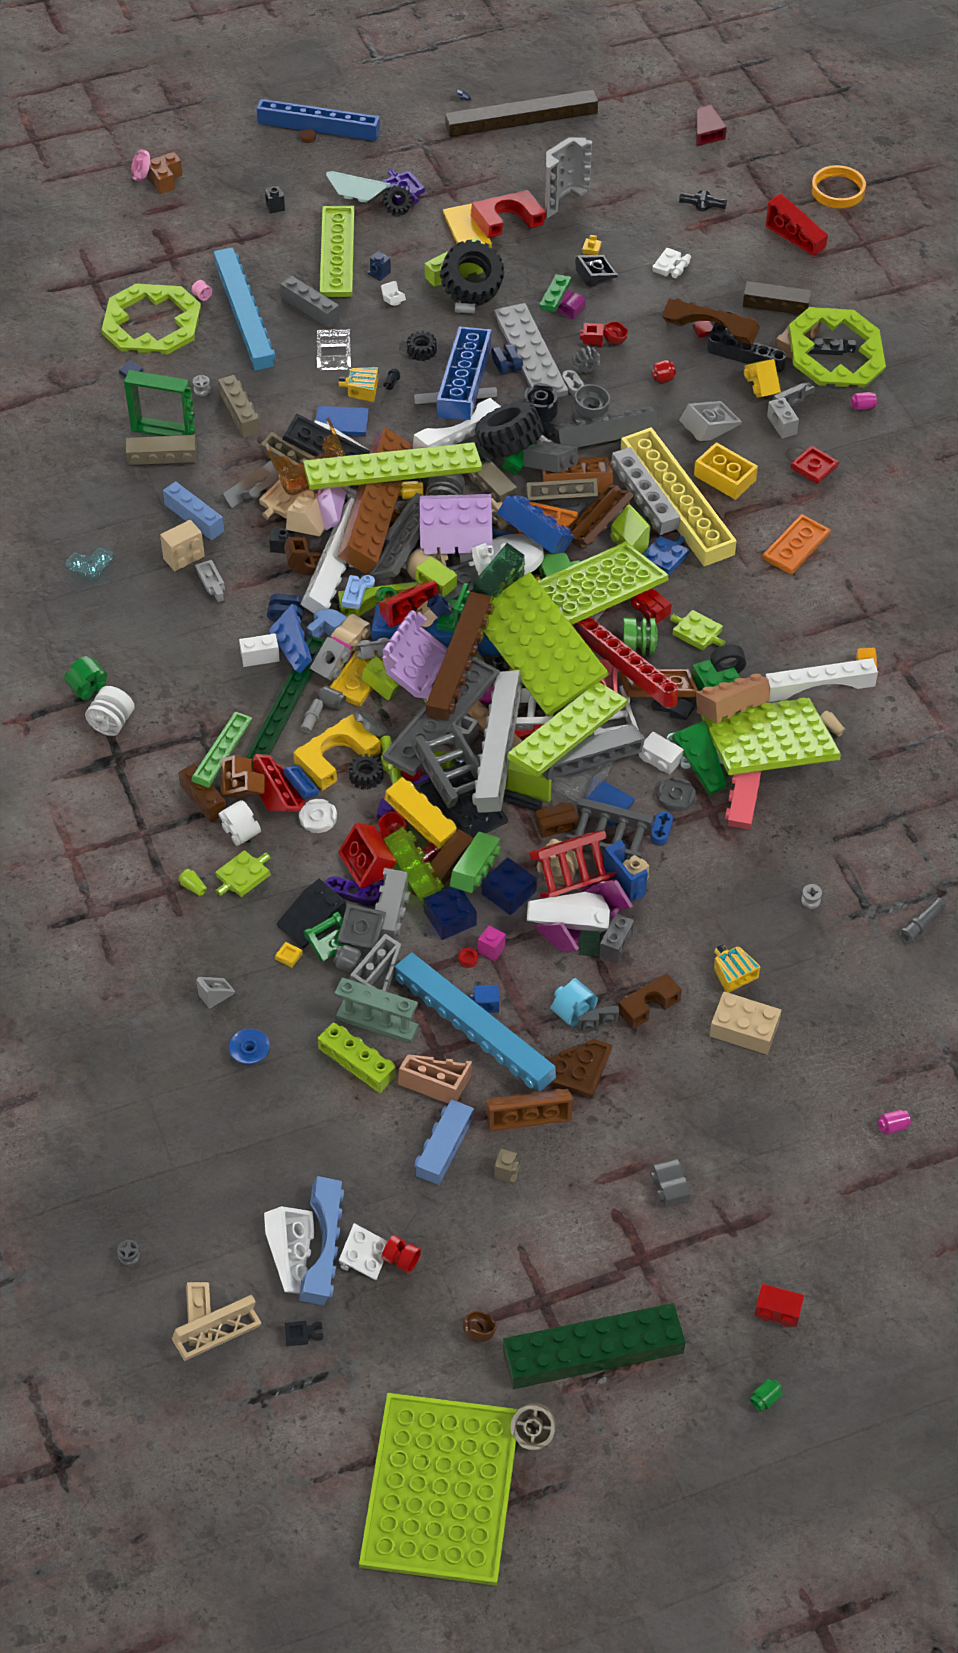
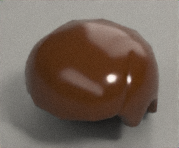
M472 1311L467 1314L463 1322V1330L466 1336L474 1342L490 1340L498 1326V1322H494L492 1314H485L481 1311Z

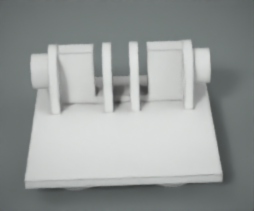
M354 1223L338 1260L341 1264L340 1267L343 1270L353 1268L376 1280L384 1262L381 1259L382 1252L388 1241Z

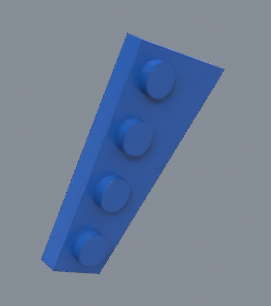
M291 604L269 631L271 634H276L279 647L295 671L301 673L312 661L308 644L304 641L305 634L300 627L301 620L296 613L298 612L297 606Z

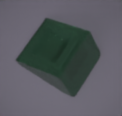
M581 931L579 955L599 956L600 932Z

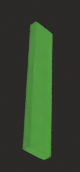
M234 712L192 776V782L208 788L211 786L222 769V758L231 755L252 722L251 717Z

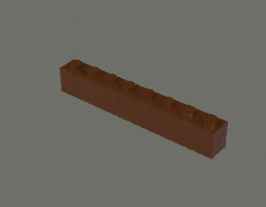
M470 592L427 700V717L448 721L450 715L454 714L456 709L455 702L460 699L461 687L467 681V671H471L472 659L476 657L478 652V643L482 642L483 630L487 629L489 623L488 617L494 611L491 596Z

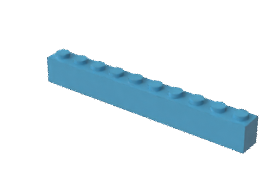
M233 247L214 251L215 265L254 371L274 367L275 351L274 349L271 350V341L267 339V330L263 328L262 317H259L258 306H254L255 299L253 295L251 296L250 285H247V278L243 274L242 264H239L238 254L234 253Z
M411 952L395 965V978L401 985L407 986L413 995H418L428 1007H433L442 1018L448 1019L457 1030L463 1031L469 1040L479 1044L481 1049L494 1056L499 1064H504L509 1068L510 1072L514 1076L520 1077L529 1088L540 1092L556 1078L555 1065L414 953Z

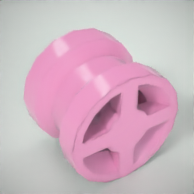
M198 280L192 286V293L198 296L200 300L205 301L212 295V288L206 285L203 280Z

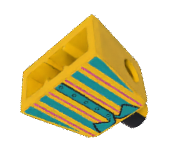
M378 367L350 369L349 377H339V387H347L349 397L374 402L378 384Z
M720 945L715 949L714 952L717 957L714 962V970L725 992L730 993L759 978V964L740 947H735L728 951L725 945Z

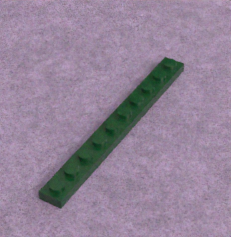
M309 636L306 643L308 644L312 661L301 673H298L293 668L246 757L252 759L251 772H253V758L255 754L270 755L313 673L310 667L323 646L325 639Z

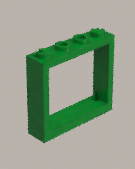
M133 370L128 371L124 380L132 432L161 437L195 434V413L192 412V388L189 387V380ZM138 387L181 394L184 424L142 417Z

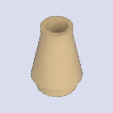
M826 710L820 716L825 727L831 733L839 737L845 731V728L832 712Z

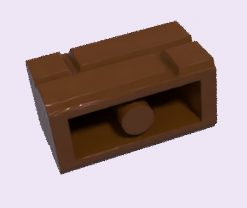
M562 802L554 807H542L535 811V823L541 838L577 829L579 817L572 802Z

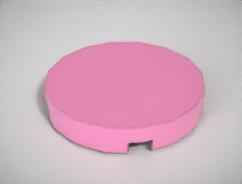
M141 149L137 151L139 154L134 156L131 171L134 174L132 178L138 182H142L146 178L150 166L149 152Z

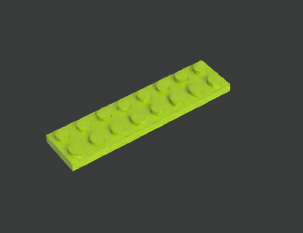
M323 206L320 294L325 297H352L354 206Z
M598 682L508 752L507 759L539 777L627 705L628 699Z

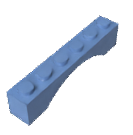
M317 1176L312 1185L310 1205L320 1222L322 1248L318 1261L305 1273L301 1280L299 1301L324 1306L327 1299L332 1297L334 1287L331 1285V1279L334 1278L336 1266H333V1259H336L338 1252L335 1240H338L340 1233L337 1222L340 1221L342 1215L339 1203L342 1202L344 1190L341 1189L342 1181Z

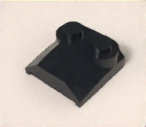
M577 255L575 259L576 271L587 286H596L600 280L618 277V274L605 258V255Z

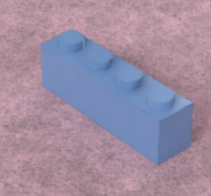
M175 481L163 490L164 504L185 521L191 519L202 534L211 541L224 532L223 517Z
M452 1099L448 1106L445 1105L443 1107L439 1123L436 1122L433 1126V1135L425 1141L423 1154L421 1156L418 1155L414 1167H416L417 1177L440 1185L474 1119V1108Z

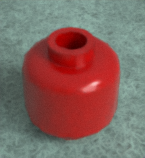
M668 359L655 363L653 366L654 370L651 371L653 379L658 380L660 384L674 380L677 374L673 362H670Z

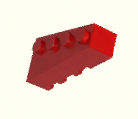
M782 193L768 201L765 227L813 256L826 248L828 234Z

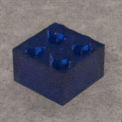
M508 857L482 880V895L510 916L537 891V878Z
M449 887L424 898V913L441 940L477 925V911L463 890Z

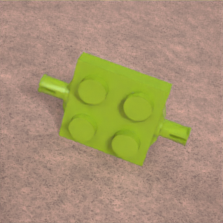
M694 610L684 618H680L675 614L671 615L670 621L678 624L673 629L672 635L702 651L713 643L719 647L725 645L726 641L717 637L723 628L721 624Z
M244 850L218 869L215 874L223 882V885L215 890L217 895L222 896V894L230 890L243 897L268 878L270 870L263 864L271 859L269 854L265 852L259 858H255Z

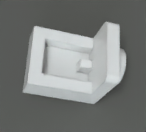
M392 281L381 285L383 299L388 304L396 306L406 300L405 294L398 291L397 282Z

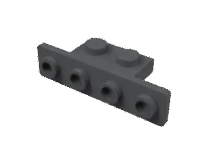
M271 459L223 492L222 496L229 508H233L245 499L252 498L253 500L261 495L260 492L263 489L265 491L270 489L273 483L278 480L277 477L283 472L276 460Z

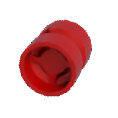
M393 1235L385 1245L381 1259L392 1265L397 1263V1268L409 1274L419 1261L422 1249L411 1243L406 1245V1240Z

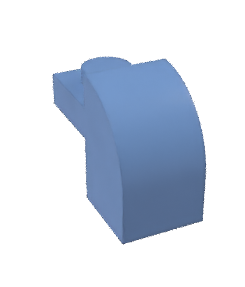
M322 609L315 612L314 622H311L307 627V638L309 636L319 638L324 633L331 636L347 617L333 609Z

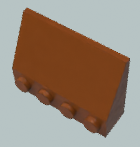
M608 457L578 458V464L558 473L540 469L541 482L597 478L598 494H601L608 485H613V471Z

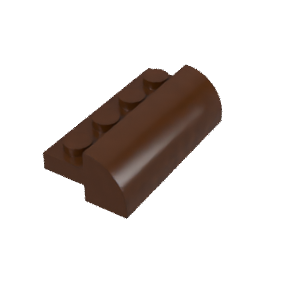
M608 485L569 527L570 533L574 535L571 542L581 549H585L588 545L592 544L596 539L595 537L607 528V524L619 515V511L629 505L630 499L634 495L628 490H621L618 485Z

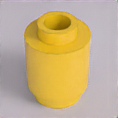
M404 481L401 483L399 496H402V499H412L416 493L423 495L422 482Z

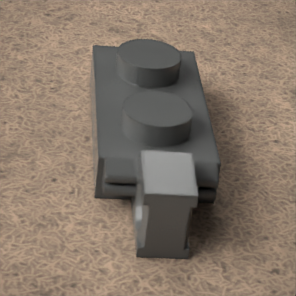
M810 382L802 383L774 395L773 400L784 397L791 407L804 401L805 396L814 393L815 387Z

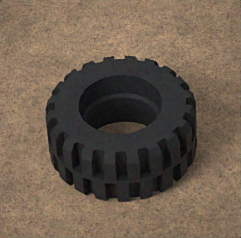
M470 239L466 240L465 243L464 241L458 242L457 246L453 245L450 251L447 252L441 266L440 278L442 279V286L446 287L445 292L448 295L451 294V298L459 300L460 303L482 305L483 302H489L497 294L504 278V263H501V256L497 255V251L494 248L491 249L489 244L486 242L482 244L480 240L472 242ZM463 263H474L483 269L486 280L480 283L469 282L461 276L458 266Z
M519 401L505 404L487 413L486 416H483L477 422L475 434L481 447L494 458H503L504 456L508 457L512 454L520 453V451L526 450L529 446L535 444L541 438L544 427L535 406L527 401Z

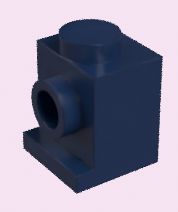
M377 251L370 257V271H368V274L381 281L391 273L390 257Z

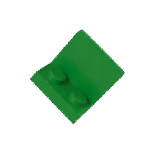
M464 583L458 600L447 598L452 613L447 617L444 614L440 616L437 629L455 632L471 592L468 591L467 583Z

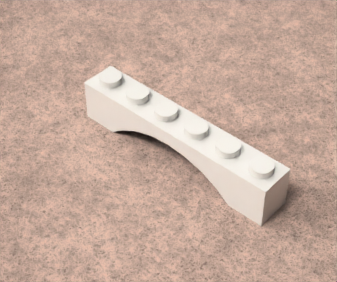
M491 398L477 404L471 420H466L461 424L447 428H426L414 434L412 448L455 445L476 435L475 427L477 422L483 416H486L487 413L501 406Z
M873 658L769 673L766 674V678L769 679L770 700L768 702L785 700L803 690L826 684H843L857 689L874 687L878 671Z

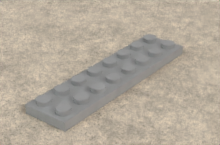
M526 303L494 310V315L508 344L511 343L516 347L518 356L523 360L521 371L529 388H532L534 384L544 383L552 386V389L558 392V397L568 395V388Z

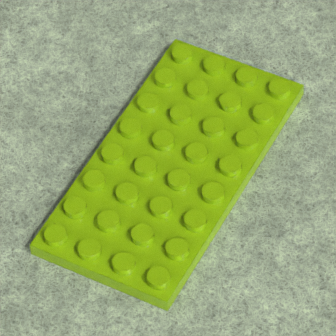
M624 542L543 578L538 582L572 625L668 581V574L630 544Z
M531 572L492 598L494 611L492 615H489L488 627L483 632L513 671H520L521 682L547 717L553 715L609 675L606 668Z

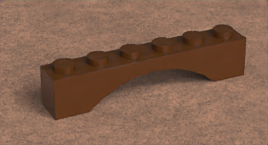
M669 298L662 314L663 319L667 323L677 326H684L697 321L716 322L728 328L738 342L753 345L760 329L756 319L747 316V318H744L737 313L729 314L722 309H718V311L713 310L706 305L701 307L694 302L686 303L679 298L675 300Z

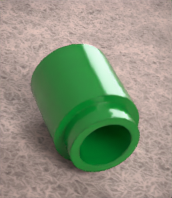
M381 587L375 593L376 601L379 603L384 600L385 593L386 598L397 594L392 587Z
M766 1379L752 1392V1396L749 1398L750 1402L760 1412L764 1409L768 1410L782 1397L781 1390L783 1388L775 1379Z

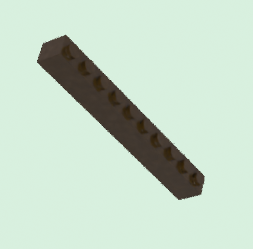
M594 90L449 112L445 113V126L449 136L454 137L598 114V100Z

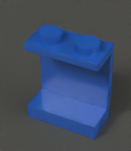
M619 840L605 848V872L616 873V876L609 879L618 881L630 902L640 900L646 895L648 871L645 869L634 876L631 875L623 865L625 844L622 840Z

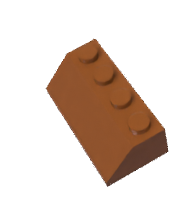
M554 1089L549 1092H533L526 1095L515 1094L511 1097H493L486 1100V1115L489 1131L571 1121L572 1095L568 1089Z

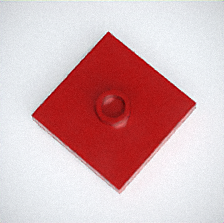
M811 445L791 463L790 468L818 485L838 467L839 461Z

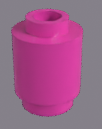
M871 392L855 393L850 400L851 407H854V410L872 409L877 405V397L875 393L872 394Z
M896 1110L882 1114L878 1120L879 1129L886 1135L906 1130L911 1125L910 1116L906 1110Z

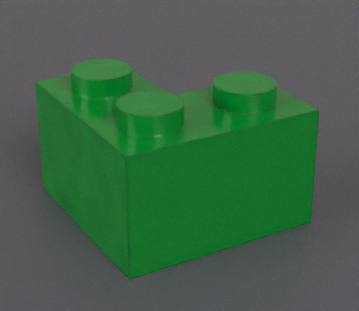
M710 660L692 666V678L698 691L703 690L705 687L719 686L723 682L730 683L740 678L734 667L717 672Z

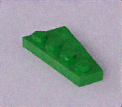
M706 721L674 733L672 739L677 746L684 749L683 756L708 794L712 795L726 789L727 783Z

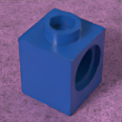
M498 985L474 986V994H470V999L488 1013H499Z

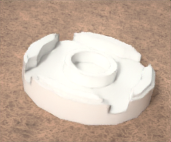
M309 800L299 812V820L305 830L312 833H322L333 828L337 821V811L335 806L328 803L327 800Z

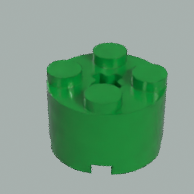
M84 656L79 658L70 666L72 668L70 672L66 671L64 675L65 682L84 701L88 700L96 691H100L102 687L107 686V673L93 657Z

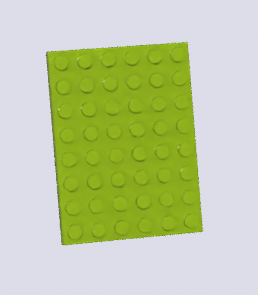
M387 1393L359 1568L497 1586L516 1439L511 1433V1421L519 1409Z

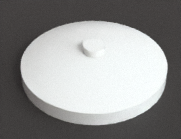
M509 534L492 539L494 553L490 556L491 562L498 564L499 570L494 572L493 575L486 577V579L491 581H509L534 571L544 559L543 547L526 534Z

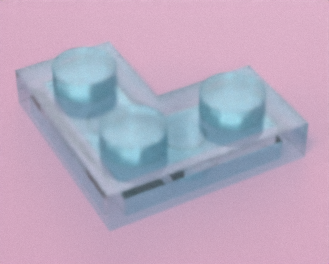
M98 547L90 558L74 552L65 562V568L96 580L115 558L114 552Z

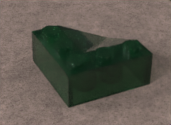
M506 543L473 582L474 593L491 596L492 600L498 598L504 589L524 576L525 555L509 543Z

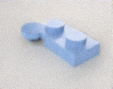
M350 575L342 599V607L360 609L366 588H371L375 584L374 577L365 575L359 579L358 576Z

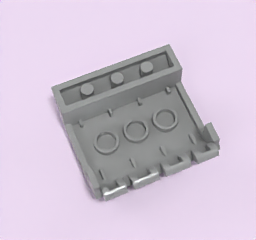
M567 138L546 152L545 218H549L558 212V202L561 197L571 191L581 197L587 193L586 189L590 188L591 140H586V138Z

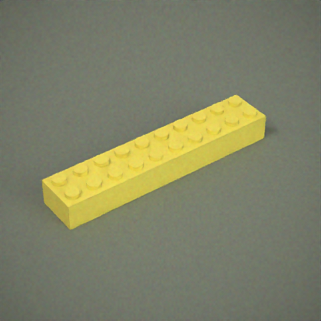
M651 427L621 438V450L629 447L633 449L680 515L679 529L677 531L685 538L686 543L702 565L705 567L734 556L736 539Z

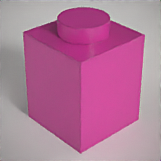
M488 926L478 939V953L496 961L505 949L506 934Z

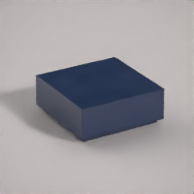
M129 361L119 369V374L125 378L129 370L143 372V368L132 361Z

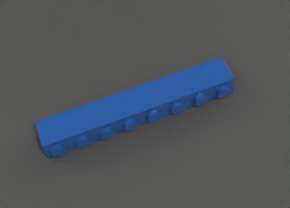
M260 99L256 108L259 124L299 130L312 129L319 133L377 141L380 133V116Z

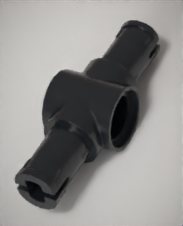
M700 190L694 194L680 192L679 203L693 204L697 210L706 211L712 207L726 209L727 199L715 198L708 191Z

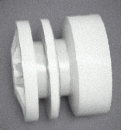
M104 686L85 713L86 720L100 733L115 736L120 732L126 720H128L135 708L134 702L119 688Z

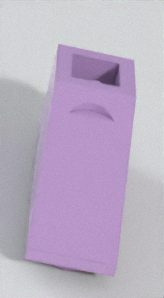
M341 487L319 489L317 499L326 530L331 527L334 528L340 523L346 492Z

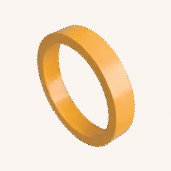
M828 166L820 169L814 175L811 191L814 198L825 206L849 208L862 201L865 194L866 181L858 171L850 167ZM828 177H845L854 181L859 186L860 192L849 198H833L823 194L817 188V184Z

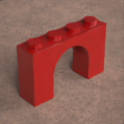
M529 190L472 203L470 216L487 238L502 235L504 222L498 214L503 212L514 213L520 216L529 228L544 225L546 212Z

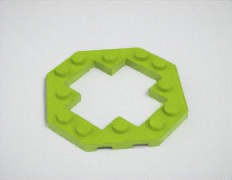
M134 284L109 298L102 326V335L121 352L138 350V353L151 354L152 351L168 355L195 340L201 303L182 286ZM145 297L155 305L170 299L184 311V313L174 318L175 323L180 329L158 341L148 332L133 339L119 325L129 320V315L123 309Z
M809 307L789 324L788 333L791 339L790 347L791 352H793V365L818 385L835 384V386L839 387L857 385L858 388H865L886 367L880 329L855 310ZM820 321L832 331L844 323L866 340L858 351L870 360L854 374L842 364L830 372L807 354L813 349L815 343L804 335Z

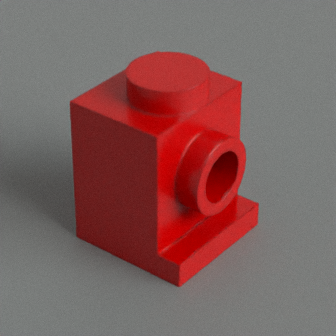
M584 323V329L580 330V340H583V344L599 345L602 348L604 324Z

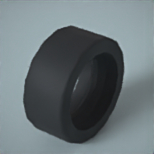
M735 644L720 646L710 656L711 663L717 672L734 667L739 674L745 669L747 664L743 649ZM728 658H736V660L729 663H720Z

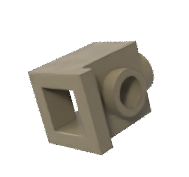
M505 1149L500 1150L494 1166L495 1179L515 1184L521 1167L520 1162H517V1153Z

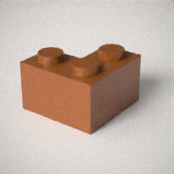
M175 152L150 160L147 176L160 194L175 190L174 178L182 176L181 160Z
M236 755L222 758L221 795L241 799L263 794L265 786L264 774L251 772L252 759Z

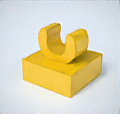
M590 235V239L586 238L582 254L598 255L602 241L596 240L597 236Z

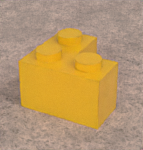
M774 359L744 365V376L748 382H754L753 392L756 397H764L781 392Z

